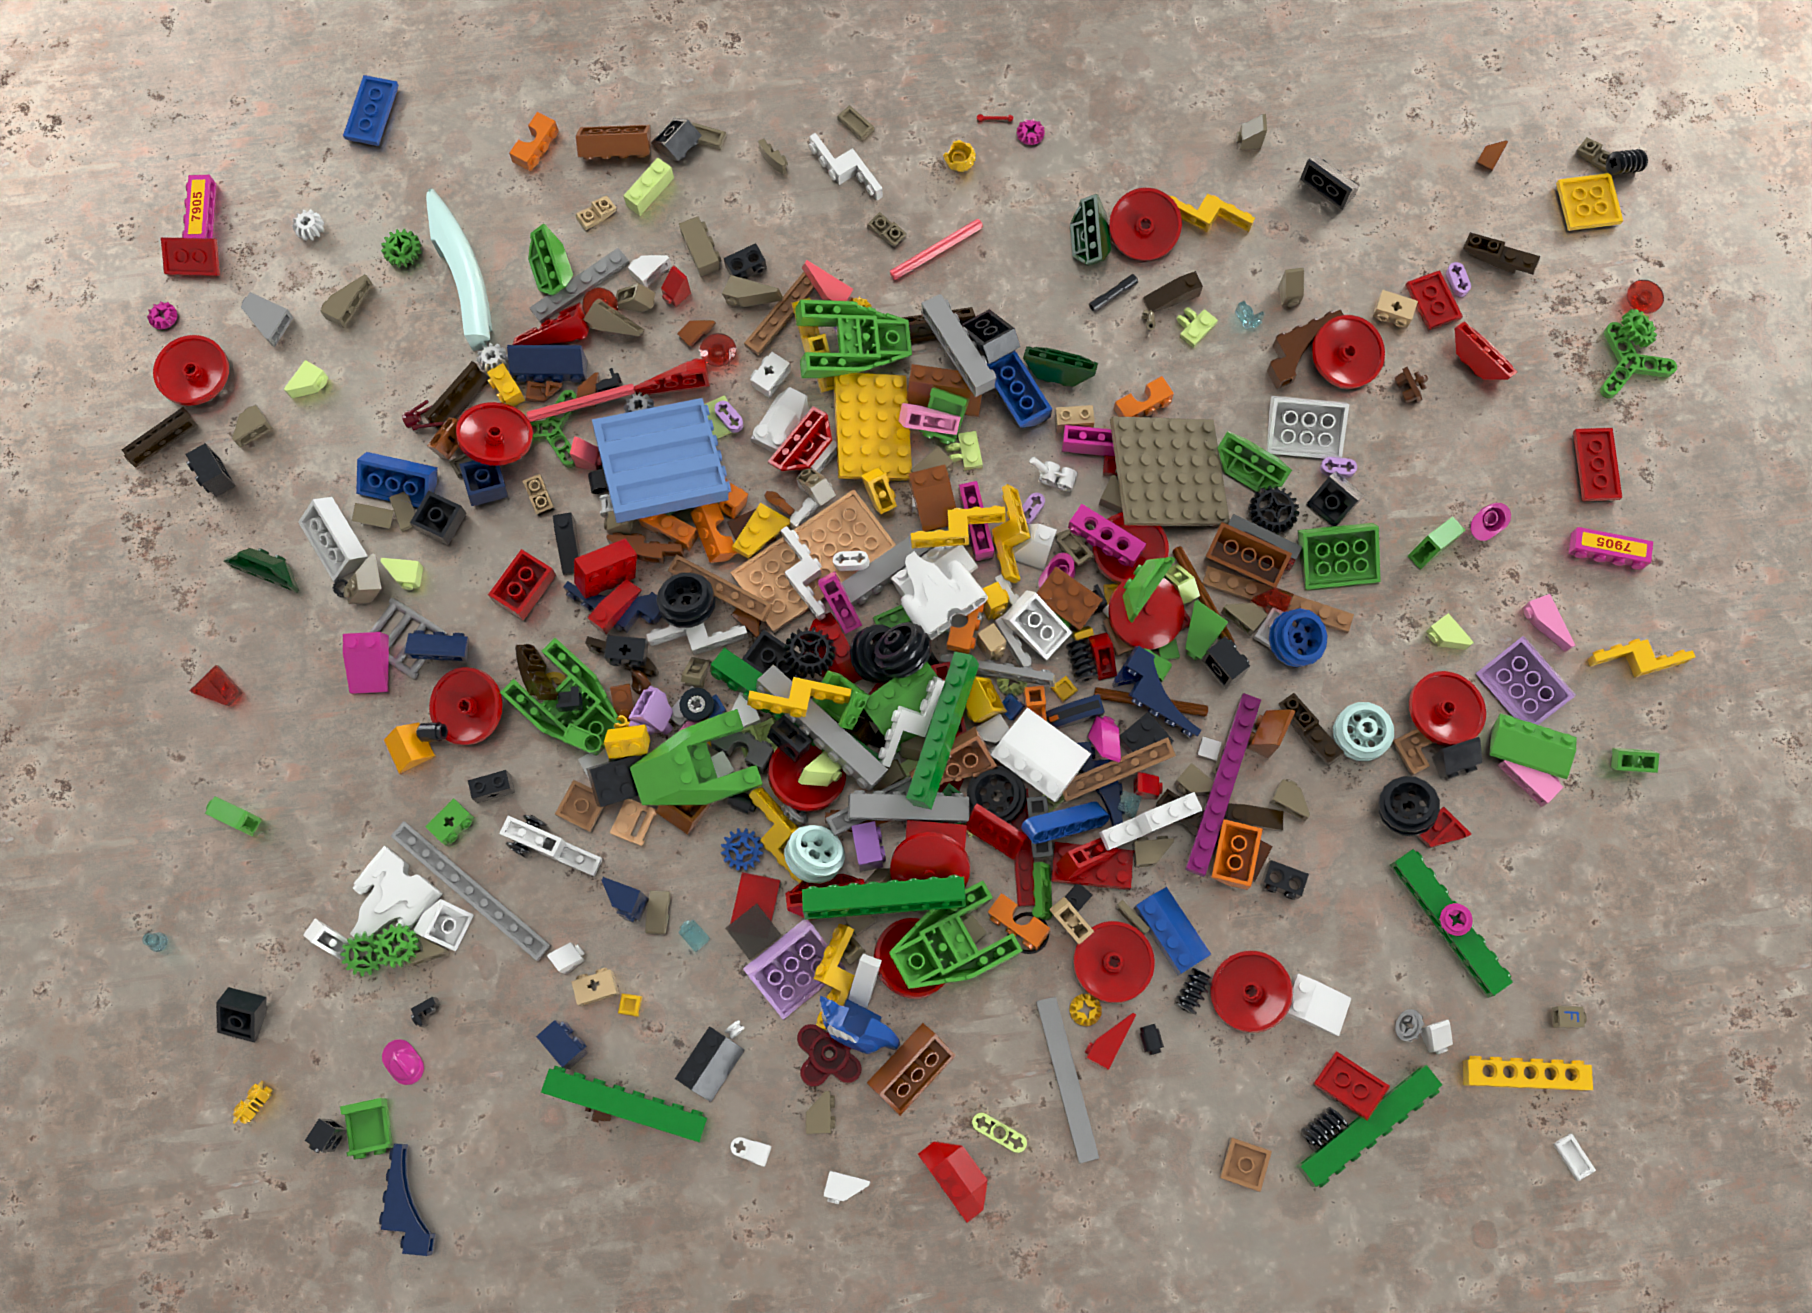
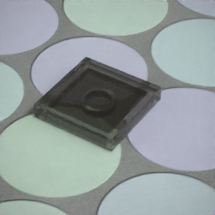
M755 904L725 928L749 960L781 936L780 932L758 904Z

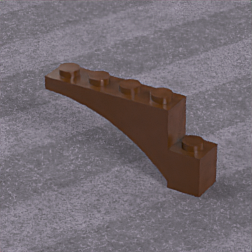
M1341 309L1335 312L1330 311L1320 319L1314 318L1304 326L1298 325L1288 333L1283 332L1276 336L1273 348L1279 358L1272 360L1267 369V373L1276 389L1294 382L1297 376L1295 372L1303 353L1314 342L1317 332L1325 323L1335 317L1344 315Z

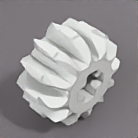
M311 209L308 212L303 210L302 214L296 213L297 218L292 219L294 223L292 228L299 238L302 237L305 241L309 238L313 241L315 236L320 237L319 232H324L322 227L324 226V221L317 212L314 213Z
M489 343V347L482 346L483 351H478L479 356L476 360L479 363L480 369L484 370L485 373L502 363L507 367L508 355L505 348H501L499 344L493 346L492 343Z

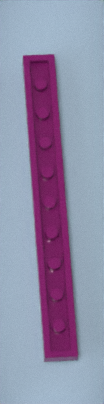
M1245 693L1241 695L1185 870L1202 877L1206 875L1261 703V699Z

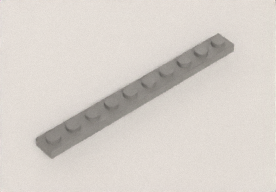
M405 821L393 832L391 837L536 961H539L551 947L549 943Z

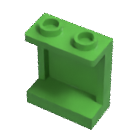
M934 387L931 390V398L927 408L960 416L957 435L926 430L919 431L923 432L922 435L928 438L938 437L940 442L945 444L956 442L970 399Z
M827 671L821 683L852 689L849 702L838 704L833 702V700H818L816 698H813V701L828 715L838 721L840 727L852 730L870 695L843 675Z
M377 1098L340 1106L341 1115H345L349 1145V1152H346L347 1156H353L354 1160L366 1158V1153L374 1152V1155L387 1153L386 1149L393 1147L387 1098Z

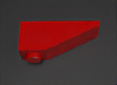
M626 579L597 605L589 615L588 620L594 627L607 635L642 590Z
M1100 837L1066 852L1056 865L1066 880L1082 874L1119 850L1115 847L1107 851Z
M1130 1014L1093 1043L1089 1042L1084 1052L1087 1054L1085 1059L1105 1070H1109L1136 1014Z

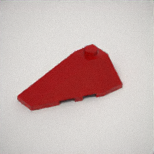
M579 302L560 311V315L554 320L548 318L540 325V328L533 327L515 337L512 345H544L584 339L589 332V326L583 320L585 313L581 303Z
M695 358L634 386L635 393L638 396V393L641 392L644 396L645 394L655 395L710 387L705 359Z

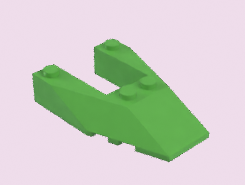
M800 300L795 308L797 326L837 327L839 353L805 352L800 360L801 378H826L859 373L912 355L909 321L889 313L878 312L872 307L866 308L854 301Z
M554 638L542 650V653L567 676L556 688V691L558 693L571 691L570 687L578 686L582 691L583 710L559 712L556 709L558 696L557 700H544L540 704L515 679L500 693L541 732L561 740L570 723L600 736L604 749L607 730L615 729V723H622L616 720L618 716L597 676L559 640ZM595 737L588 739L586 748L591 751L597 749L600 744L599 739Z
M738 709L717 715L680 730L632 765L630 770L642 805H707L761 787L763 783L757 765L718 778L706 745L707 742L743 731L744 727Z
M984 881L965 889L966 907L929 910L889 952L908 989L969 980L1007 962L1023 951L1013 933L978 951L961 917L984 906L993 898Z

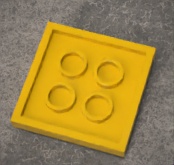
M1611 174L1558 179L1556 182L1568 231L1619 225L1623 222Z

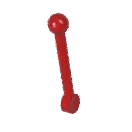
M977 115L978 122L983 120H1008L1011 122L1014 119L1013 115Z

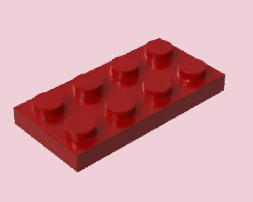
M1613 428L1575 429L1573 435L1582 501L1621 500L1623 497Z
M1063 842L1054 843L1051 882L1131 890L1134 850L1118 849L1117 853L1082 874L1066 880L1056 863L1066 852L1082 845Z

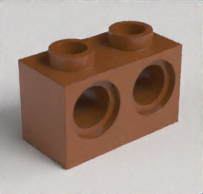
M449 417L427 445L440 458L449 460L459 447L456 439V426L458 422L456 418Z

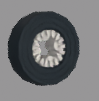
M691 688L681 696L679 702L680 711L687 720L695 723L702 722L712 715L714 700L705 689ZM700 701L701 708L694 710L693 702L697 703Z

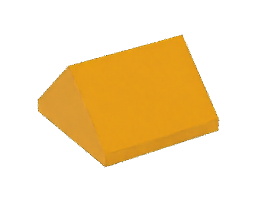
M419 722L396 726L384 739L399 774L435 757L429 742H421L417 737L416 730L420 725Z

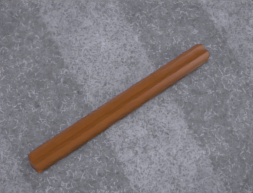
M1182 546L1173 549V554L1179 565L1195 578L1200 594L1197 597L1199 601L1220 615ZM1226 626L1219 637L1222 639L1226 636L1228 640L1231 639L1234 642Z
M1096 687L1094 690V695L1100 694V698L1103 700L1136 705L1131 702L1133 698L1128 696L1129 692ZM1171 700L1181 713L1207 716L1208 714L1207 705Z

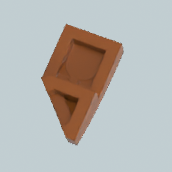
M1505 140L1485 146L1476 164L1493 171L1508 141Z
M713 320L689 321L677 334L690 347H693L703 334H708L716 322Z
M595 372L578 386L577 398L597 393L595 384L599 383L598 372Z
M528 381L525 401L544 403L562 388V383L547 381L544 384Z
M766 491L764 496L773 506L782 513L792 516L795 509L786 503L784 498L777 492Z
M736 608L731 616L757 638L760 635L759 625H761V620Z

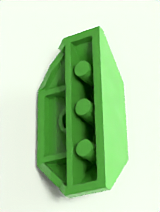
M542 224L530 233L531 242L528 260L538 290L554 296L567 286L573 276V272L562 242L545 224Z
M1227 431L1217 447L1224 472L1256 492L1260 491L1261 488L1267 490L1268 486L1272 488L1282 487L1292 471L1278 457L1248 439Z
M1174 557L1146 560L1143 566L1139 564L1134 571L1135 578L1133 580L1129 578L1123 587L1126 589L1123 594V600L1130 622L1135 620L1174 563Z

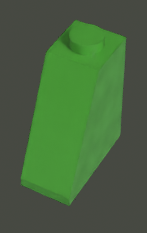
M1452 516L1431 532L1408 557L1421 570L1466 530Z
M1198 600L1194 602L1185 647L1188 650L1186 654L1194 660L1204 657L1206 651L1228 624L1227 620Z
M216 796L206 806V815L250 836H253L262 820L250 812Z

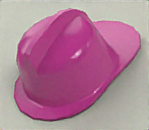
M1493 503L1483 507L1471 521L1470 529L1472 535L1480 541H1486L1494 537L1510 523V509L1503 503Z
M1059 553L1051 559L1039 578V589L1055 567H1058L1074 579L1076 570L1074 560L1069 554Z
M397 1039L385 1046L382 1053V1061L394 1080L403 1085H411L422 1077L424 1063L411 1044L405 1040Z

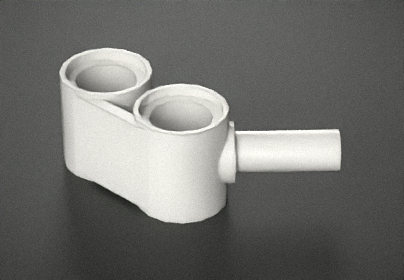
M1036 457L1030 459V463L1039 469L1041 473L1039 476L1041 483L1057 487L1066 492L1072 491L1078 476L1077 471L1066 467L1060 471V466L1054 462L1046 461L1043 464Z

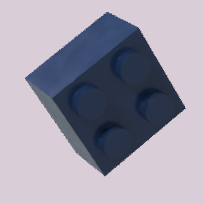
M475 460L459 464L471 507L508 497L499 465H486Z
M554 1020L536 1037L562 1068L570 1070L588 1054L585 1050L587 1045L580 1037L573 1036L574 1030L567 1022Z

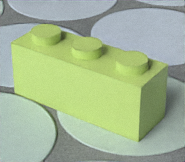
M657 158L623 195L626 206L641 216L674 179L672 167Z

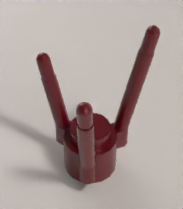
M428 400L404 412L402 415L405 426L407 428L412 427L413 431L419 428L442 426L445 422L419 424L422 421L420 415L426 413L431 406L420 411L417 410L428 404Z

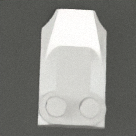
M791 387L778 394L760 424L754 428L751 442L775 453L810 411L807 396Z

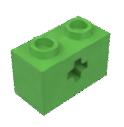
M1612 748L1611 767L1623 771L1658 773L1660 753L1653 750Z
M453 798L425 827L441 843L447 845L448 843H453L458 838V834L472 824V820L475 817ZM451 820L454 823L452 827L449 824V821Z

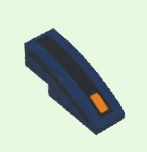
M1100 694L1050 709L1046 711V719L1049 724L1056 729L1083 723L1085 720L1096 718V716H1103L1105 711Z

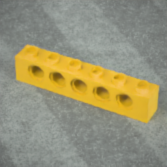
M1469 1056L1468 1060H1462L1463 1085L1590 1091L1593 1090L1592 1065H1585L1584 1061L1572 1060L1571 1064H1564V1060L1552 1059L1551 1063H1543V1059H1530L1531 1062H1523V1058H1510V1061H1502V1057H1490V1060H1482V1056ZM1484 1066H1487L1490 1070L1488 1077L1483 1074ZM1504 1067L1510 1070L1508 1078L1503 1074ZM1525 1068H1528L1531 1072L1529 1079L1524 1075ZM1546 1068L1551 1072L1550 1079H1547L1544 1075ZM1566 1070L1571 1072L1572 1077L1570 1080L1565 1077Z

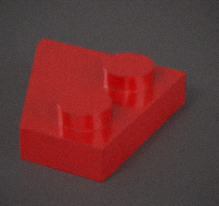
M1443 806L1440 809L1434 826L1426 833L1417 835V837L1428 848L1469 837L1472 833Z

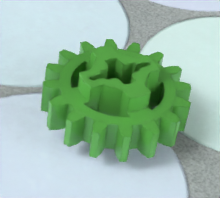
M396 229L395 234L389 232L390 237H384L386 243H381L383 247L381 252L386 261H389L392 266L396 264L398 268H400L401 264L407 267L409 262L413 265V259L418 260L417 254L422 253L420 249L422 245L418 236L414 235L412 231L407 233L406 229H403L402 232Z
M1631 309L1622 316L1623 320H1621V323L1624 326L1621 328L1624 330V334L1629 336V341L1634 342V345L1639 344L1642 348L1656 341L1655 337L1657 334L1654 332L1656 328L1653 321H1649V316L1644 315L1643 311L1639 313L1638 309Z
M398 923L397 928L393 924H390L389 930L383 928L384 934H377L376 936L379 938V941L374 942V945L378 947L374 949V953L379 954L377 959L379 961L383 960L385 966L390 963L392 968H395L396 964L402 968L405 961L410 964L409 958H416V955L413 953L414 950H419V947L415 945L419 942V939L414 937L416 933L413 930L410 931V927L407 925L403 928L401 923ZM403 935H406L408 937L409 942L404 941ZM384 949L389 951V957L386 956Z
M366 931L363 932L361 937L358 933H355V939L349 937L347 939L349 944L342 946L346 950L341 952V956H345L342 964L348 963L346 970L354 969L353 975L357 971L360 972L361 976H364L366 971L369 975H372L373 968L378 971L380 969L378 963L383 964V960L379 961L373 956V950L378 948L374 945V942L379 941V938L375 940L374 933L368 937ZM360 941H367V942H370V943H369V944H361ZM351 948H352V951L354 952V958H353V959H351V957H350V950H351ZM361 952H368L366 956H360ZM358 964H366L367 966H358Z

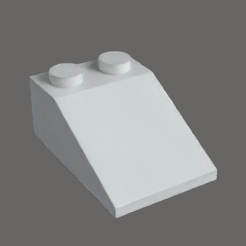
M1028 590L1001 617L1020 638L1045 660L1072 633L1036 592Z
M1300 974L1294 975L1292 978L1293 999L1286 1016L1339 1036L1351 998L1316 980Z

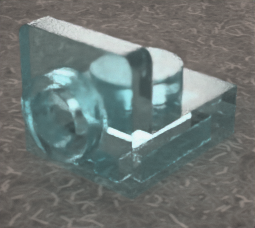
M1245 300L1238 303L1235 310L1245 329L1259 326L1265 315L1263 311L1253 315L1252 308L1246 304Z
M1123 791L1117 809L1126 812V817L1135 818L1142 797Z
M694 919L691 921L687 920L680 926L681 930L678 933L695 952L711 940Z

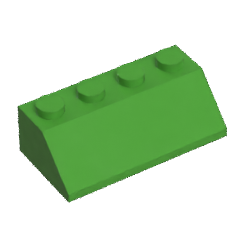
M1500 713L1491 729L1490 755L1567 780L1576 753L1577 737Z

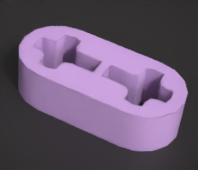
M1458 262L1451 263L1446 271V276L1453 293L1456 296L1463 297L1469 292L1471 283L1464 266Z
M719 401L715 405L716 416L729 431L733 433L740 432L743 429L741 416L730 403ZM720 408H726L728 415H726L723 411L720 412ZM732 418L735 422L738 421V426L732 425L730 419Z
M1327 457L1320 465V471L1326 476H1330L1337 471L1344 478H1349L1357 470L1356 462L1347 458ZM1327 463H1330L1331 470H1328ZM1346 465H1349V468H1351L1350 472L1345 468Z
M1040 493L1031 494L1022 506L1024 515L1030 511V519L1026 518L1027 524H1031L1044 507L1045 498ZM1039 499L1040 504H1036L1033 508V500Z

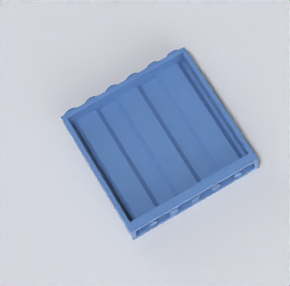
M703 398L592 419L616 523L729 500L728 493L731 492L730 483L725 481V477H727L726 469L720 463L722 461V454L720 450L716 449V446H718L717 436L712 434V431H714L712 419L708 420L710 415L708 405H704Z

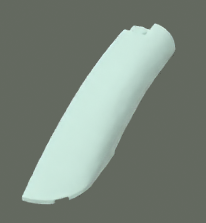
M428 189L426 200L431 241L439 256L445 258L452 271L461 304L464 336L473 351L483 350L482 346L487 348V342L490 340L492 323L487 292L478 262L463 230L447 205L434 189Z

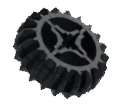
M1268 486L1267 490L1261 488L1260 493L1255 492L1254 497L1250 500L1248 517H1253L1251 519L1252 523H1257L1256 525L1271 532L1275 531L1277 535H1280L1281 531L1286 533L1288 529L1293 528V524L1298 520L1296 517L1300 513L1297 511L1299 504H1294L1297 499L1291 498L1292 492L1286 494L1285 488L1281 491L1279 487H1275L1274 490L1271 486ZM1268 499L1267 506L1259 509V504ZM1288 512L1287 519L1279 522L1280 515Z
M805 627L804 632H802L798 628L797 634L792 632L790 638L786 639L787 645L783 647L785 651L783 657L786 659L785 664L790 665L791 671L796 669L797 676L801 672L804 678L807 677V674L814 678L815 673L821 676L822 671L827 672L828 666L831 667L833 665L832 660L835 659L834 652L836 648L832 646L833 640H828V634L822 635V629L815 632V627L812 628V631H808V628ZM796 646L799 647L801 652L798 658L794 654ZM820 647H822L825 652V656L823 657V659L820 658V654L818 653Z

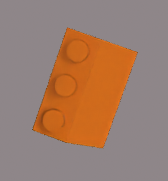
M1223 819L1211 878L1228 886L1248 890L1252 885L1263 829Z

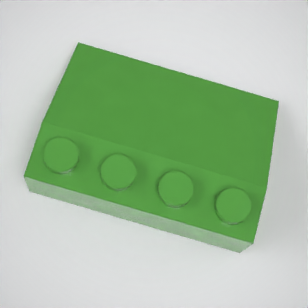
M1363 523L1298 530V545L1302 546L1299 556L1305 589L1381 582L1378 525Z
M928 662L908 677H894L869 696L863 709L884 737L887 730L891 729L893 723L891 718L893 712L898 709V706L921 713L920 705L922 700L926 699L928 682L933 679V676L938 677ZM903 730L896 753L900 751L901 743L918 735Z

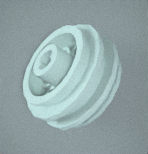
M1357 702L1347 706L1337 716L1333 725L1334 741L1344 751L1346 757L1356 761H1371L1379 758L1391 746L1394 738V725L1389 714L1380 706L1370 702ZM1360 716V721H1355L1354 717ZM1363 726H1365V727L1368 728V729H1367V732H1368V733H1366V732L1363 731V730H1364V727H1363ZM1347 727H1351L1353 732L1348 733ZM1353 740H1358L1360 744L1357 745ZM1368 741L1374 742V747H1369Z
M807 825L798 828L792 833L784 849L785 861L791 872L799 879L808 883L821 884L831 881L838 874L845 860L844 847L838 836H834L831 830L822 826Z

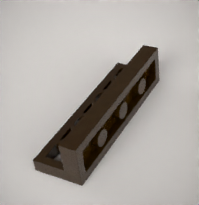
M972 307L952 310L953 313L958 315L960 324L975 317ZM922 314L902 317L909 321L911 342L937 338Z
M471 361L424 414L428 423L445 422L449 417L457 419L489 383L487 380L490 377L482 372L475 362ZM437 426L434 428L439 430L442 426Z
M182 407L121 450L125 454L126 460L136 468L195 427L197 423L188 411Z

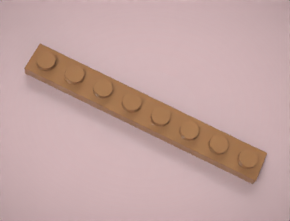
M1209 566L1202 582L1205 587L1271 609L1273 606H1276L1284 612L1299 608L1310 610L1320 617L1326 627L1344 633L1349 632L1354 617L1352 613Z

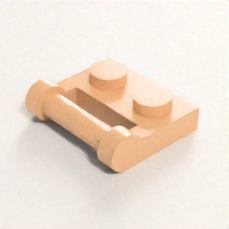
M632 799L624 800L610 834L642 847L653 817L657 815V809L642 805ZM642 811L646 812L636 837L632 836Z

